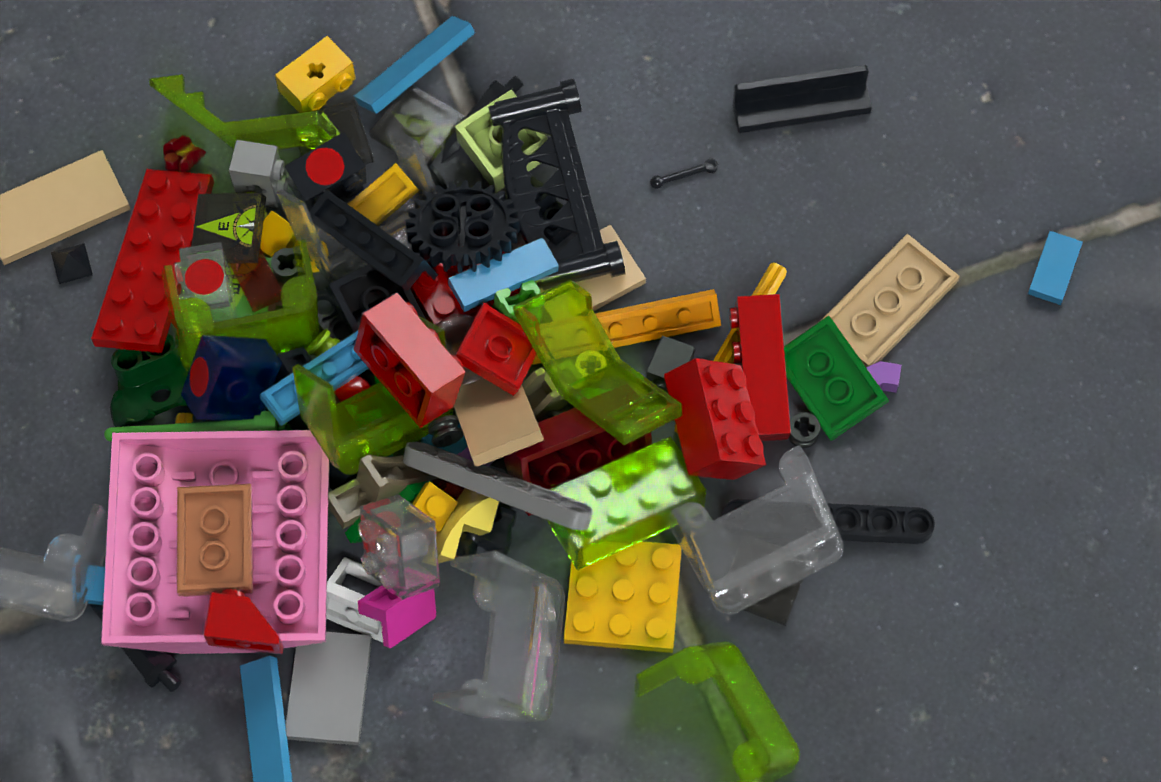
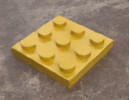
M574 535L564 643L673 653L682 545Z

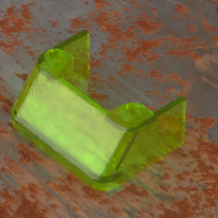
M305 239L298 240L293 246L299 276L289 279L281 289L283 309L213 322L210 307L202 299L192 297L179 300L172 265L164 266L161 272L179 359L185 369L191 371L192 364L198 357H202L206 361L208 371L274 358L277 354L302 346L305 349L308 348L310 343L319 334L317 291Z
M418 315L427 328L433 329L438 334L441 344L446 348L444 330ZM299 364L292 367L300 415L331 464L344 474L351 475L358 472L360 459L369 454L377 457H387L404 448L407 442H416L429 434L428 426L430 423L419 428L381 382L336 404L333 385ZM454 407L445 412L444 414H442L441 416L437 417L436 419L452 415Z
M723 641L689 646L636 674L635 693L638 698L677 676L689 684H699L709 678L713 680L748 738V741L739 745L733 754V769L740 779L736 782H774L792 772L797 766L800 756L797 743L741 651L734 644Z

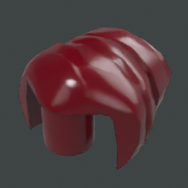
M186 135L171 139L163 145L166 171L189 172L206 154L204 149L194 146L191 139Z

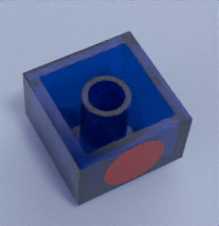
M202 335L181 396L196 419H254V415H261V411L265 409V404L260 399V394L274 385L282 362L266 339Z

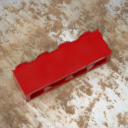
M780 294L737 296L735 307L729 308L730 328H737L738 342H732L733 363L741 365L742 371L746 376V387L750 403L755 412V422L761 441L788 440L791 434Z

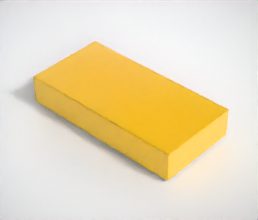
M395 163L351 200L348 205L379 226L420 190L399 165Z

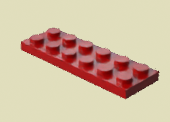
M146 170L91 337L95 347L162 353L185 280V273L189 267L200 228L196 226L202 225L215 183L212 174Z

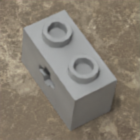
M236 140L229 173L237 198L244 193H256L263 198L265 206L278 208L280 196H285L287 193L288 183L284 175L285 162L280 160L277 146Z

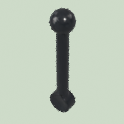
M709 158L705 161L704 165L664 177L654 176L650 184L653 188L659 189L665 183L704 171L714 173L717 171L718 162L715 159Z

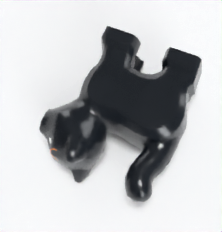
M504 507L500 508L498 518L494 520L490 533L476 535L467 531L463 532L459 539L454 560L463 564L464 570H468L477 555V547H482L494 553L488 563V570L490 574L498 575L500 573V565L506 559L512 543V528L515 526L516 511Z

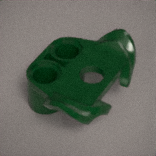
M167 334L162 353L117 349L113 353L111 365L118 379V391H115L110 412L115 427H126L150 421L158 414L180 405H189L200 398L193 394L190 386V371L193 361L188 362L180 354L172 335ZM210 373L207 389L202 396L216 388V383ZM167 389L171 391L170 397L163 402L152 400L153 394L158 390Z

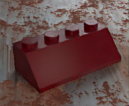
M625 387L538 422L544 440L504 456L505 467L509 475L572 499L655 464L649 408L628 387ZM526 512V514H527L528 516L534 515V514H531V513Z

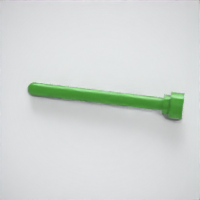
M261 411V415H254V419L110 427L105 430L104 437L107 441L112 442V433L278 431V421L270 411Z

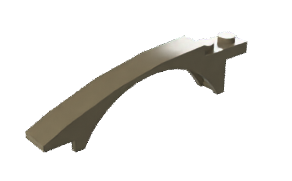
M570 359L547 371L541 367L533 371L522 383L537 423L546 419L545 414L549 410L558 411L578 397V395L588 390L589 387ZM369 454L360 459L356 479L328 493V507L344 529L352 525L364 511L374 509L386 503L409 484L431 480L437 486L446 480L405 465L403 463L404 455L377 457Z

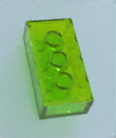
M669 436L550 489V491L589 505L593 509L588 529L576 530L549 520L546 521L575 568L580 570L704 513L706 488L698 476L688 475L684 456L672 437Z

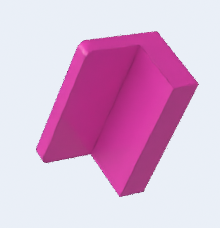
M404 570L358 600L359 614L381 622L383 645L385 647H394L435 619L436 605L433 579Z

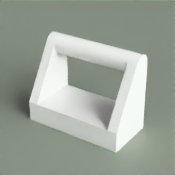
M344 557L327 581L326 619L361 634L371 635L373 639L383 642L381 622L359 614L358 600L363 598L364 595L341 585L347 574L378 587L394 577Z

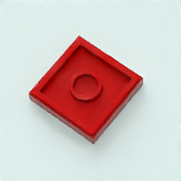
M483 303L478 309L455 356L459 358L464 367L515 396L544 339Z

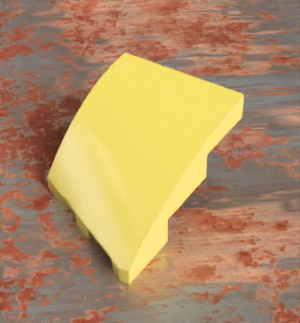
M460 487L452 496V498L459 502L439 533L431 531L420 561L436 565L453 560L461 533L466 531L476 535L490 533L499 501Z

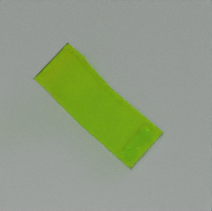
M182 74L149 79V85L233 150L236 140L274 145L278 149L306 146L308 149H315L337 136L336 128L318 111L223 122L205 109L203 92L185 94L184 76Z
M571 279L513 306V312L559 395L622 444L626 445L682 416V404L620 359L592 309L591 294Z

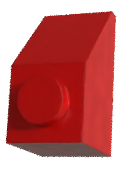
M232 589L222 590V594L211 592L204 637L209 646L283 654L284 647L280 637L249 597L244 596L245 594L241 591Z

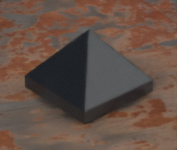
M85 243L51 252L59 284L93 275Z

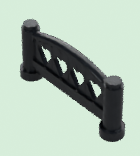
M575 80L561 81L559 87L494 102L493 106H488L493 127L500 125V128H502L501 153L504 184L507 198L512 199L514 208L518 209L520 233L525 243L529 244L543 238L548 245L550 240L545 237L544 230L549 226L576 233L560 252L552 253L559 265L558 272L535 281L539 289L547 290L610 274L612 278L625 275L624 261L618 241L603 244L569 115L582 112ZM522 129H529L550 137L534 154L526 155L522 152L524 142L519 139L518 133ZM531 161H537L558 168V170L542 187L536 188L530 183L532 174L527 171V165ZM544 193L568 202L550 220H543L539 216L541 207L535 202V198L539 194Z

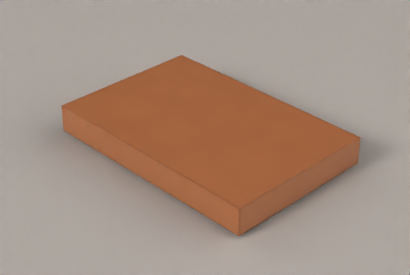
M251 484L177 487L178 596L211 595V592L222 594V590L225 589L253 593Z

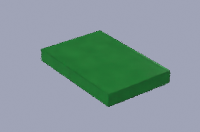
M827 316L784 346L786 377L811 414L818 419L821 428L830 441H833L889 402L887 396L830 316Z

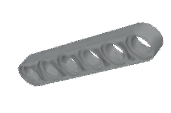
M422 442L406 443L403 463L405 465L559 525L576 530H586L589 528L593 509L589 505L485 465L475 467L473 461Z

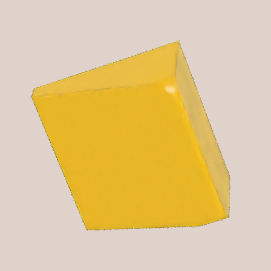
M271 210L254 236L252 245L269 258H272L278 250L292 248L300 238L298 230L294 225Z

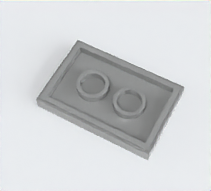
M326 632V642L296 647L286 718L287 740L359 746L372 644L371 635Z

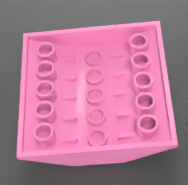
M329 430L112 433L101 644L104 646L179 654L259 652L209 646L204 637L211 595L179 597L177 594V487L251 484L253 593H244V596L251 599L280 637L284 648L326 642Z

